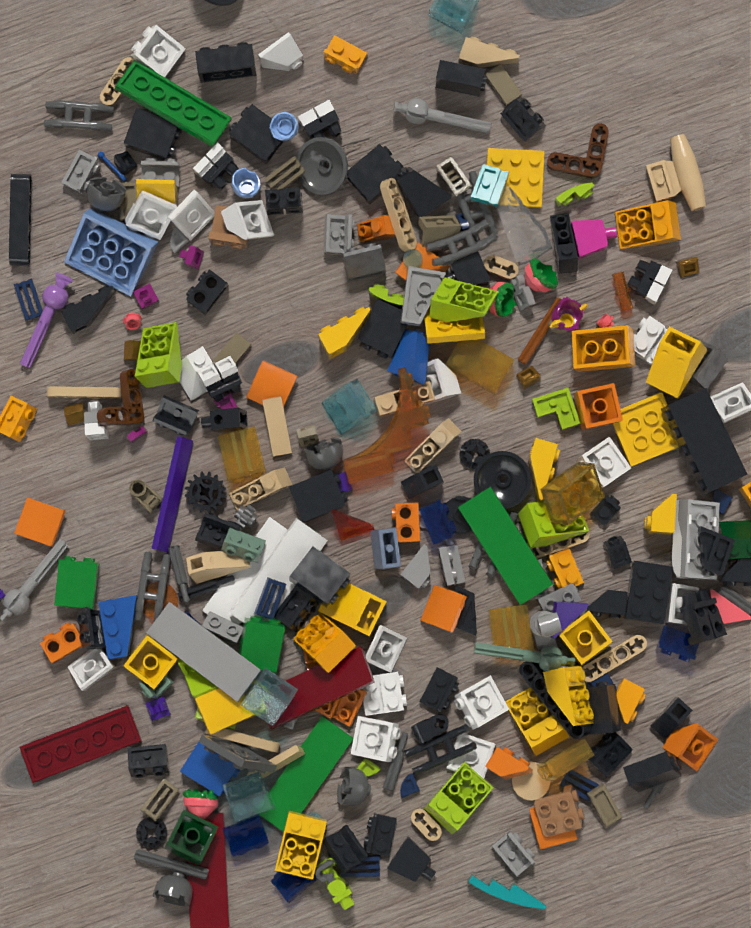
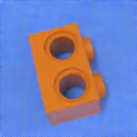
M418 503L395 504V508H392V520H396V527L393 528H397L398 543L420 542ZM403 508H407L411 512V516L407 519L400 516V511ZM405 527L410 528L412 531V535L409 538L402 537L400 533Z
M68 622L59 628L60 632L55 635L51 632L43 637L44 641L40 645L51 663H56L82 647L79 639L80 630L76 624ZM73 631L76 639L70 643L67 641L66 636L68 632ZM53 641L59 644V649L56 652L50 650V644Z

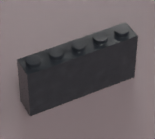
M707 388L661 409L662 417L670 428V434L676 440L679 453L684 457L687 463V470L693 476L696 489L702 496L748 475Z

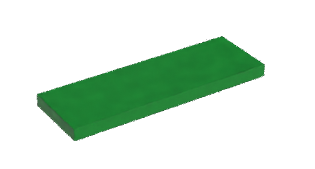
M136 60L133 61L115 86V90L212 148L232 120V117Z
M489 487L458 507L520 605L553 585L492 487Z
M322 716L301 745L305 754L287 765L255 812L284 832L288 812H303L352 742L353 737Z

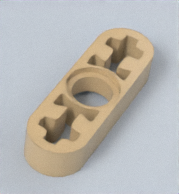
M127 57L122 60L100 94L102 104L109 106L117 104L123 95L122 93L114 91L112 94L113 100H108L107 102L105 95L109 96L112 93L110 87L115 90V79L122 78L124 74L120 72L125 73L127 70L125 65L133 63L134 58Z

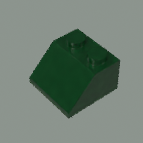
M751 520L719 522V534L735 540L728 560L751 559Z
M183 809L164 849L196 865H200L218 826Z

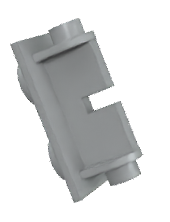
M571 583L539 598L538 601L544 611L553 613L554 601L578 602L581 598L577 587Z
M209 611L202 625L205 629L232 641V643H238L243 631L242 626Z

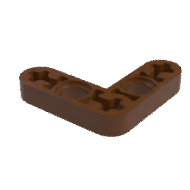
M598 123L593 127L586 158L554 152L548 156V168L553 171L586 178L598 177L602 169L609 134L608 127L602 123ZM601 128L605 134L601 135L600 142H592V140H597L598 133L595 131ZM598 146L601 148L602 153L595 156L591 153V148ZM557 157L559 162H564V159H567L565 168H562L563 164L558 163L557 166H553V162L550 160ZM577 161L579 163V168L577 170H571L569 168V162ZM583 162L586 163L585 167L595 165V169H598V171L592 174L590 169L585 168L584 172H581Z
M128 369L120 373L124 407L99 409L97 420L101 425H134L144 420L140 383L135 377L134 369ZM130 392L134 395V401L130 399ZM119 411H120V412L122 413V415H123V420H122V421L119 419V416H118Z

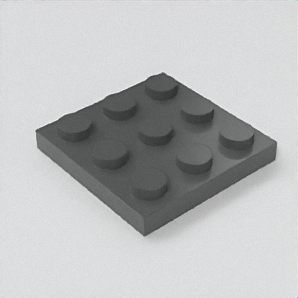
M201 735L199 743L205 746V750L211 753H218L220 759L233 762V766L237 769L244 770L245 768L251 772L256 770L263 774L275 772L277 765L238 742Z

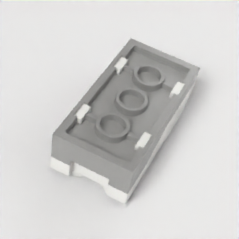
M689 499L676 500L675 532L673 533L672 566L676 578L717 580V575L702 569L698 528L702 526L718 533L720 503Z

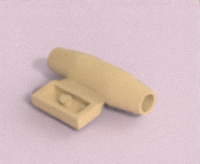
M685 134L670 138L673 161L662 160L646 165L656 202L673 198L682 191L691 211L701 210L706 207L704 185L695 154Z

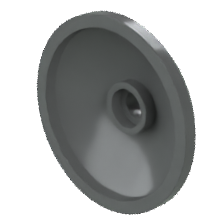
M326 137L313 138L302 145L296 157L306 170V173L299 177L302 185L310 192L319 195L337 191L345 182L348 174V160L342 147L334 140Z

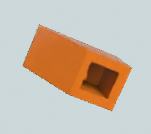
M388 215L357 224L359 242L361 243L396 237Z
M497 747L485 767L504 779L533 772V769L528 767L530 765L528 761L522 757L517 760L513 757L514 752L506 747L503 750Z

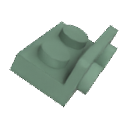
M229 528L223 542L222 551L229 555L242 557L246 561L258 563L266 540Z

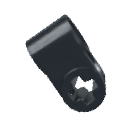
M439 713L411 726V729L418 743L422 744L444 732L448 728L449 721L446 715ZM437 718L445 720L443 723L444 727L435 726Z

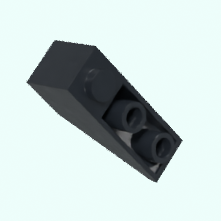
M569 213L551 215L550 221L558 273L578 272V256Z
M106 285L100 288L98 293L85 295L81 298L82 301L76 304L72 302L64 306V310L61 313L73 334L91 326L115 293L113 286L109 287Z

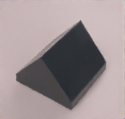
M128 151L114 156V162L124 176L138 167Z

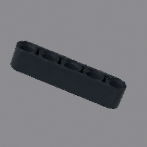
M11 174L10 266L30 265L31 174Z
M523 662L519 668L521 676L567 733L574 739H580L589 735L592 730L591 724L580 725L582 728V733H580L578 726H573L549 695L546 683L545 688L542 687L541 680L545 682L543 674L545 671L539 667L538 663ZM529 665L532 666L533 673L530 672Z

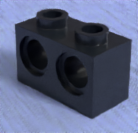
M210 269L207 272L204 271L198 278L200 282L196 287L192 286L186 293L188 296L186 298L187 302L204 315L209 312L229 286L226 281ZM209 280H216L217 285L214 288L207 287ZM199 294L205 296V300L202 303L195 302V297Z

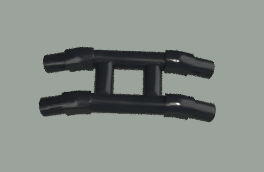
M464 724L422 744L404 750L407 758L425 750L428 751L431 761L412 768L413 774L418 775L476 750L477 745L475 742L455 749L451 740L468 732L469 726ZM444 742L449 753L438 757L434 746Z

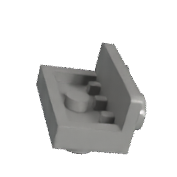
M79 150L61 183L83 194L84 190L87 191L93 174L96 175L101 166L99 164L100 160L96 156L93 157Z
M352 214L346 216L325 215L324 253L343 255L347 249L354 247V240L352 239L354 220H352Z
M508 831L492 847L513 873L518 876L531 864L535 863L533 860L535 855L528 847L526 849L522 847L520 843L523 840L516 832L512 834Z

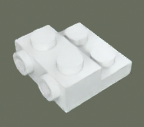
M148 26L142 33V36H144L141 42L137 41L132 47L133 53L131 57L165 77L186 48L159 26Z
M142 190L136 203H133L125 218L126 226L132 231H140L147 237L161 240L171 221L168 216L177 208V205Z
M649 316L647 319L643 318L637 326L640 330L637 335L634 334V350L636 356L652 366L658 345L667 329L663 324Z
M610 437L576 459L578 470L587 475L589 478L588 484L591 488H596L597 491L631 469V466Z
M398 672L373 675L375 683L362 688L368 691L363 701L365 716L404 710L403 706H407L406 695L401 694L400 688L404 687L403 675H399Z
M491 675L454 695L456 707L464 712V721L472 729L482 726L509 710Z
M358 716L351 754L392 762V759H395L397 755V748L394 747L395 741L399 739L401 729L398 728L399 724Z

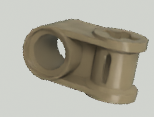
M134 480L129 486L130 493L147 511L153 514V510L162 502L163 498L142 480ZM137 483H141L144 487L140 494H136L133 490L134 485Z

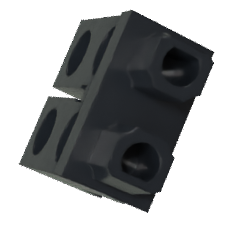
M300 187L265 190L267 215L284 214V209L286 214L303 213Z
M707 589L682 596L685 606L679 609L681 614L684 613L683 618L688 624L691 637L688 638L689 645L727 635L719 609L715 605L717 603L716 598L710 599Z

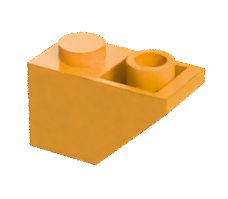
M622 678L616 690L622 722L628 724L629 721L632 722L637 714L635 708L638 703L642 704L646 694L643 693L644 688L625 678Z

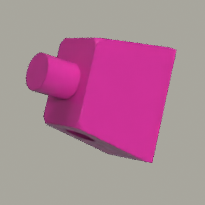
M577 220L571 222L578 259L607 249V240L617 238L616 228H604L603 220Z

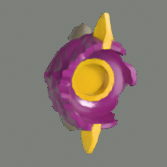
M563 297L552 312V318L548 323L550 330L555 333L579 330V321L583 318L588 304L581 305L578 301Z

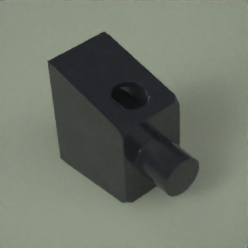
M478 251L451 263L450 268L452 272L444 276L445 278L476 286L488 285L491 281Z
M241 408L210 411V416L201 417L202 428H211L215 432L248 430L247 411Z
M407 836L387 866V869L415 882L420 875L430 881L436 873L435 870L427 866L431 857L409 836Z

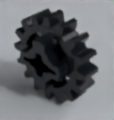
M201 472L200 477L194 474L195 480H188L191 485L190 487H185L189 491V493L185 494V497L190 498L187 503L189 505L194 504L192 508L194 510L199 507L200 513H203L204 509L208 513L211 512V508L218 510L216 505H223L221 498H226V495L222 494L223 491H226V487H221L224 483L223 480L217 481L219 476L211 477V472H208L207 476ZM202 480H210L214 483L208 485L204 484ZM197 485V493L193 496V489ZM201 485L207 490L210 489L208 492L210 500L205 495L201 496L203 493ZM218 489L217 499L214 500V492ZM204 500L207 501L209 505H201L197 502Z

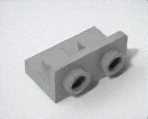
M146 158L145 161H141V179L175 180L179 188L180 164L175 159L157 161L155 158Z
M457 545L438 548L446 586L464 583L465 578Z

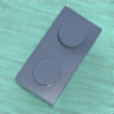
M397 528L370 531L375 569L400 567Z

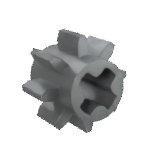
M249 504L247 507L242 505L234 516L238 519L236 524L242 528L246 525L250 528L258 517L255 514L256 509Z

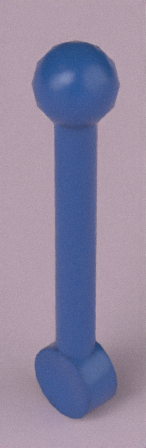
M104 152L98 153V158L103 159L125 182L127 180L126 177L105 157Z

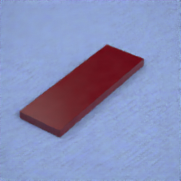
M359 646L351 650L329 673L318 665L260 692L268 709L264 714L269 728L275 729L375 683L363 648Z
M126 705L19 748L32 783L141 742L142 739L130 707Z
M224 812L211 813L204 820L218 826V829L200 865H196L187 860L189 864L209 869L207 879L188 875V881L193 889L192 900L189 906L190 928H230Z

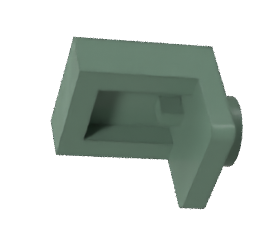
M166 674L155 689L144 681L140 682L139 685L143 688L142 692L146 697L159 698L174 682Z

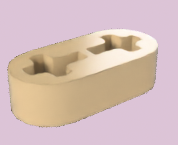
M489 255L484 260V266L488 273L506 280L514 279L518 275V266L511 261L496 255ZM492 259L495 260V264L500 266V268L493 266V268L490 269L487 261L491 262ZM510 266L513 267L515 274L506 275L507 271L503 270L502 267L506 269Z
M415 809L411 813L413 824L427 839L431 841L439 839L442 833L440 826L424 809ZM415 813H424L423 819L426 823L416 822ZM428 824L431 828L437 827V836L428 835L429 830L426 827Z

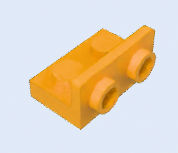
M334 35L327 49L323 51V55L326 57L325 60L333 65L337 63L342 66L345 72L357 74L367 57V52Z
M10 396L0 416V433L21 442L26 435L31 421L35 417L37 408Z
M570 548L548 556L549 560L546 563L550 572L554 571L556 578L554 582L557 589L571 583L574 586L584 583Z

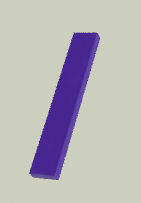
M177 436L152 544V549L167 553L193 445V440Z

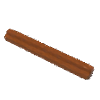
M557 297L519 356L518 361L526 365L549 330L548 323L552 318V312L562 299Z

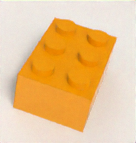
M630 326L572 331L573 368L578 372L635 367L634 331Z

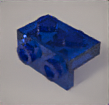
M439 499L437 502L419 509L433 545L455 537L454 532L457 529L453 520L449 521L446 515L450 512L445 502L441 503Z
M664 625L656 648L661 649L660 653L671 656L674 653L679 655L678 659L690 662V659H696L695 655L699 643L689 645L688 638L691 637V634Z
M260 815L223 828L232 856L243 855L247 851L262 848L269 843Z
M277 872L271 883L279 890L284 899L290 903L318 879L316 873H314L313 879Z

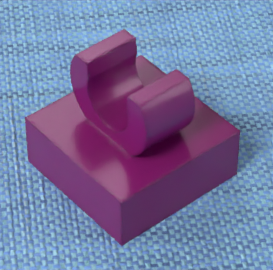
M190 245L188 251L181 250L179 257L184 258L185 264L189 267L199 270L204 251Z
M150 283L133 291L142 310L159 301Z

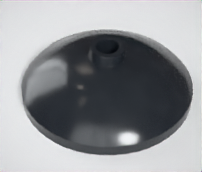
M496 451L485 456L477 465L474 472V487L477 494L492 487L504 508H510L519 504L527 496L531 487V472L526 462L517 454L509 451ZM501 476L507 477V481L505 483H502L500 481Z

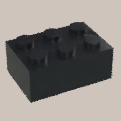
M241 42L237 46L220 45L215 49L203 47L199 51H195L197 71L201 83L257 76L252 44Z
M632 561L624 619L664 624L672 566Z

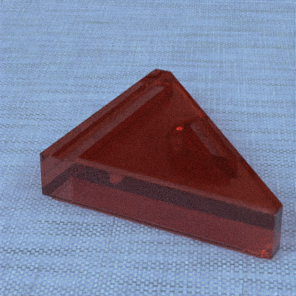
M335 509L331 510L341 541L375 530L371 523Z

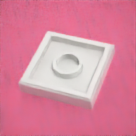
M193 190L168 218L191 241L211 221L215 211L197 191Z
M465 733L457 736L454 744L455 749L472 742L476 743L477 749L449 761L447 769L456 772L466 762L484 779L488 769L485 765L492 756L496 744Z

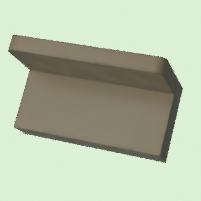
M455 215L419 217L418 224L423 230L421 241L423 247L426 244L447 239L460 233L461 225Z

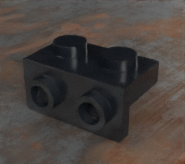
M164 395L152 421L162 428L174 430L178 435L187 436L192 431L199 410Z
M205 513L195 541L222 550L229 528L240 531L241 526L233 521L220 519L214 514L209 515Z
M84 607L77 615V623L80 627L79 639L82 643V649H105L106 645L100 610H90V607Z

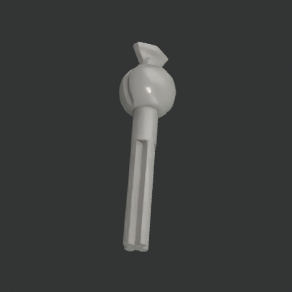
M420 98L411 99L408 104H400L395 101L393 111L404 113L405 118L412 124H422L427 119L483 133H488L490 130L491 122L430 109L426 101Z
M59 539L19 590L12 589L5 594L3 605L6 608L2 612L3 615L0 616V621L5 624L7 622L6 619L10 618L13 614L21 615L27 611L30 605L28 596L69 545Z

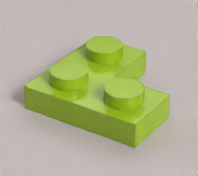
M569 387L532 399L537 418L556 412L561 430L580 425Z

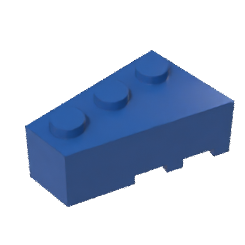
M137 595L98 602L108 659L130 656Z

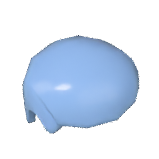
M281 112L272 118L269 128L275 139L289 141L297 135L299 125L293 114Z
M247 168L236 170L232 176L233 191L239 197L252 198L260 190V179L255 172H251Z

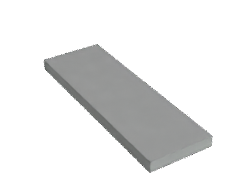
M171 602L167 604L146 632L237 702L241 700L262 671Z

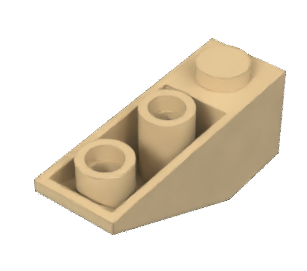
M466 37L458 63L486 68L498 66L499 64L518 63L520 55L511 49H500L494 43L485 44L476 37Z
M430 381L425 382L424 385L418 384L374 397L379 418L435 400Z
M449 418L446 419L404 461L415 473L420 472L462 431Z
M284 467L259 477L230 492L229 495L236 510H239L242 505L245 507L248 504L251 505L293 484Z
M225 551L203 552L186 558L188 574L196 584L251 567L249 561L236 555H229Z

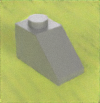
M425 544L400 574L417 589L421 586L425 588L431 580L428 577L431 572L428 549Z

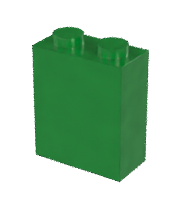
M64 556V560L59 559L54 606L90 607V609H95L100 563H95V559L92 558L76 561V557Z
M258 616L245 618L238 653L260 670L277 672L285 626L277 619L263 621Z

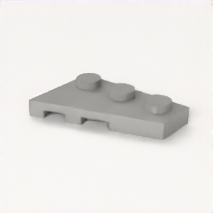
M408 267L400 323L420 326L430 306L431 298L441 284L446 272Z

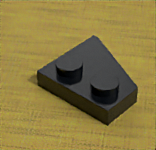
M700 526L698 528L702 569L717 576H723L735 540Z
M456 586L454 592L467 596L456 628L476 636L475 594Z

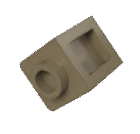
M315 425L297 429L301 448L320 443Z

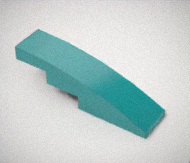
M473 874L467 880L482 891L504 901L525 907L546 908L543 902L514 883L508 889L493 878L489 884H486Z

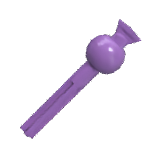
M55 272V285H49L43 291L42 299L46 305L21 359L20 364L31 368L56 309L63 308L68 301V293L64 289L73 279L66 275Z

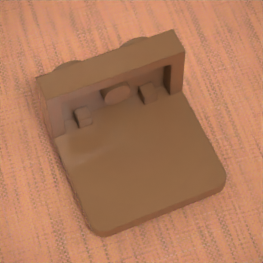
M217 206L215 208L212 231H209L208 239L210 243L218 247L228 245L237 250L247 249L249 240L239 237L226 228L221 211L227 207Z
M572 784L564 786L562 793L534 801L544 836L549 837L582 828L585 815L583 809L578 807V792L573 790Z

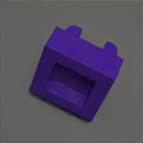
M164 696L145 703L152 721L171 714Z

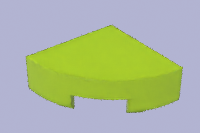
M365 757L357 769L363 771L366 776H371L380 771L381 768Z

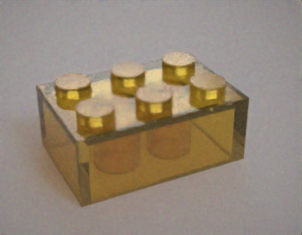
M479 339L464 340L457 343L445 365L454 373L495 395L515 359Z
M576 462L540 489L551 523L569 525L605 498L594 463Z

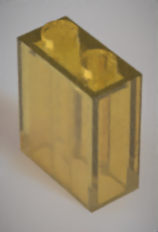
M255 426L218 435L229 482L233 481V484L244 482L246 477L251 476L252 479H257L263 476V473H267Z
M527 605L488 610L493 645L534 651Z
M585 738L576 740L536 764L539 768L537 769L538 774L546 781L555 780L593 757L594 753Z

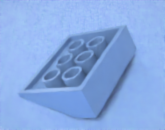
M91 207L82 216L64 262L132 296L152 259L158 241L147 237L139 231L130 230L125 224Z

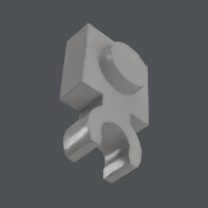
M518 275L511 279L510 283L514 285L516 291L514 297L520 311L534 305V295L529 286H525L524 276Z

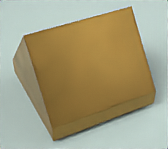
M698 257L677 261L681 277L699 273Z
M125 341L123 360H138L141 341Z
M533 366L516 374L524 390L541 380L540 374Z
M83 403L64 407V415L68 426L84 422L85 410Z

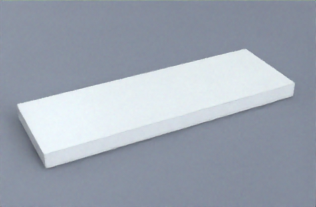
M269 517L255 536L266 540L258 563L250 562V568L228 574L227 577L233 575L235 580L220 585L202 611L207 615L211 611L240 625L241 621L229 612L285 535L287 529Z
M296 518L229 613L243 623L245 618H250V616H258L263 621H269L268 618L254 614L267 577L287 584L279 603V608L295 586L289 581L292 572L312 546L321 551L328 540ZM271 583L270 589H269V591H268V594H267V597H266V599H265V602H264V605H263V607H262L261 612H262L263 609H264L265 603H266V601H267V598H268V595H269V593H270V590H271V587H272L273 583ZM278 585L275 590L267 614H270L271 608L273 606L274 600L280 587Z

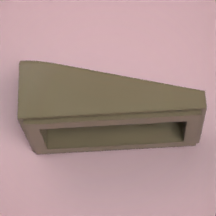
M452 157L436 166L437 173L456 197L472 188L471 183ZM450 168H453L452 171H450V172H448L447 174H445V172H446L447 170H449ZM454 173H457V175L452 177L451 179L448 178ZM458 178H461L460 181H458L455 184H452V182H454ZM462 183L465 184L464 187L460 188L459 190H456V187H458Z

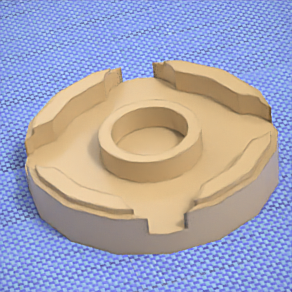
M530 761L528 767L533 769V772L512 778V786L517 795L532 801L540 799L547 793L551 780L544 766Z

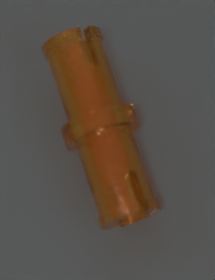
M624 271L612 274L617 290L615 294L618 295L621 311L633 309L629 295L630 288L627 287Z

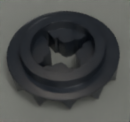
M470 439L464 442L460 448V460L466 467L476 469L479 462L490 454V449L482 440ZM478 446L477 452L483 456H477L474 459V462H472V455L467 453L466 451H473L474 448Z
M147 817L140 821L136 828V838L141 845L147 848L160 846L167 837L166 825L159 818L155 822L151 817ZM145 826L149 829L157 826L154 832L156 837L150 836L146 839L148 831Z

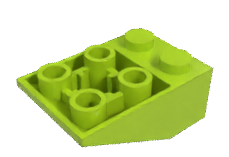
M444 277L431 298L430 318L453 322L483 317L487 314L497 297L498 291Z
M173 322L143 328L135 377L146 388L178 383L182 369L178 324Z
M577 497L527 503L518 513L530 548L548 546L589 532Z
M464 762L423 809L447 831L454 834L494 787Z

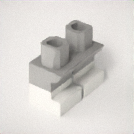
M99 401L88 402V412H84L85 436L89 440L109 439L108 430L97 420V412L103 408Z

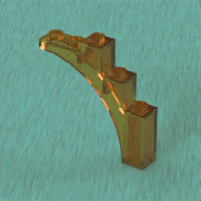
M405 367L398 369L400 381L399 400L396 412L389 426L371 446L357 455L343 460L349 484L393 472L392 465L396 464L393 453L411 448L410 441L413 440L410 429L429 424L427 417H431L428 405L424 406L422 400H418L416 390L412 391L413 377L411 373H407Z

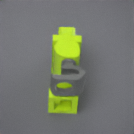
M330 856L316 865V877L320 881H325L329 892L332 894L334 903L339 902L342 908L346 910L354 905V900L350 895L352 894V888L349 884L346 885L343 877L338 875L333 866L337 863Z

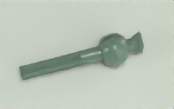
M475 642L474 654L538 663L539 667L545 672L558 669L561 666L573 667L575 664V658L562 656L561 650L555 646H546L540 652Z

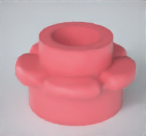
M133 312L128 313L123 318V323L127 329L136 330L141 325L142 317Z
M606 313L596 324L599 328L612 327L614 317Z

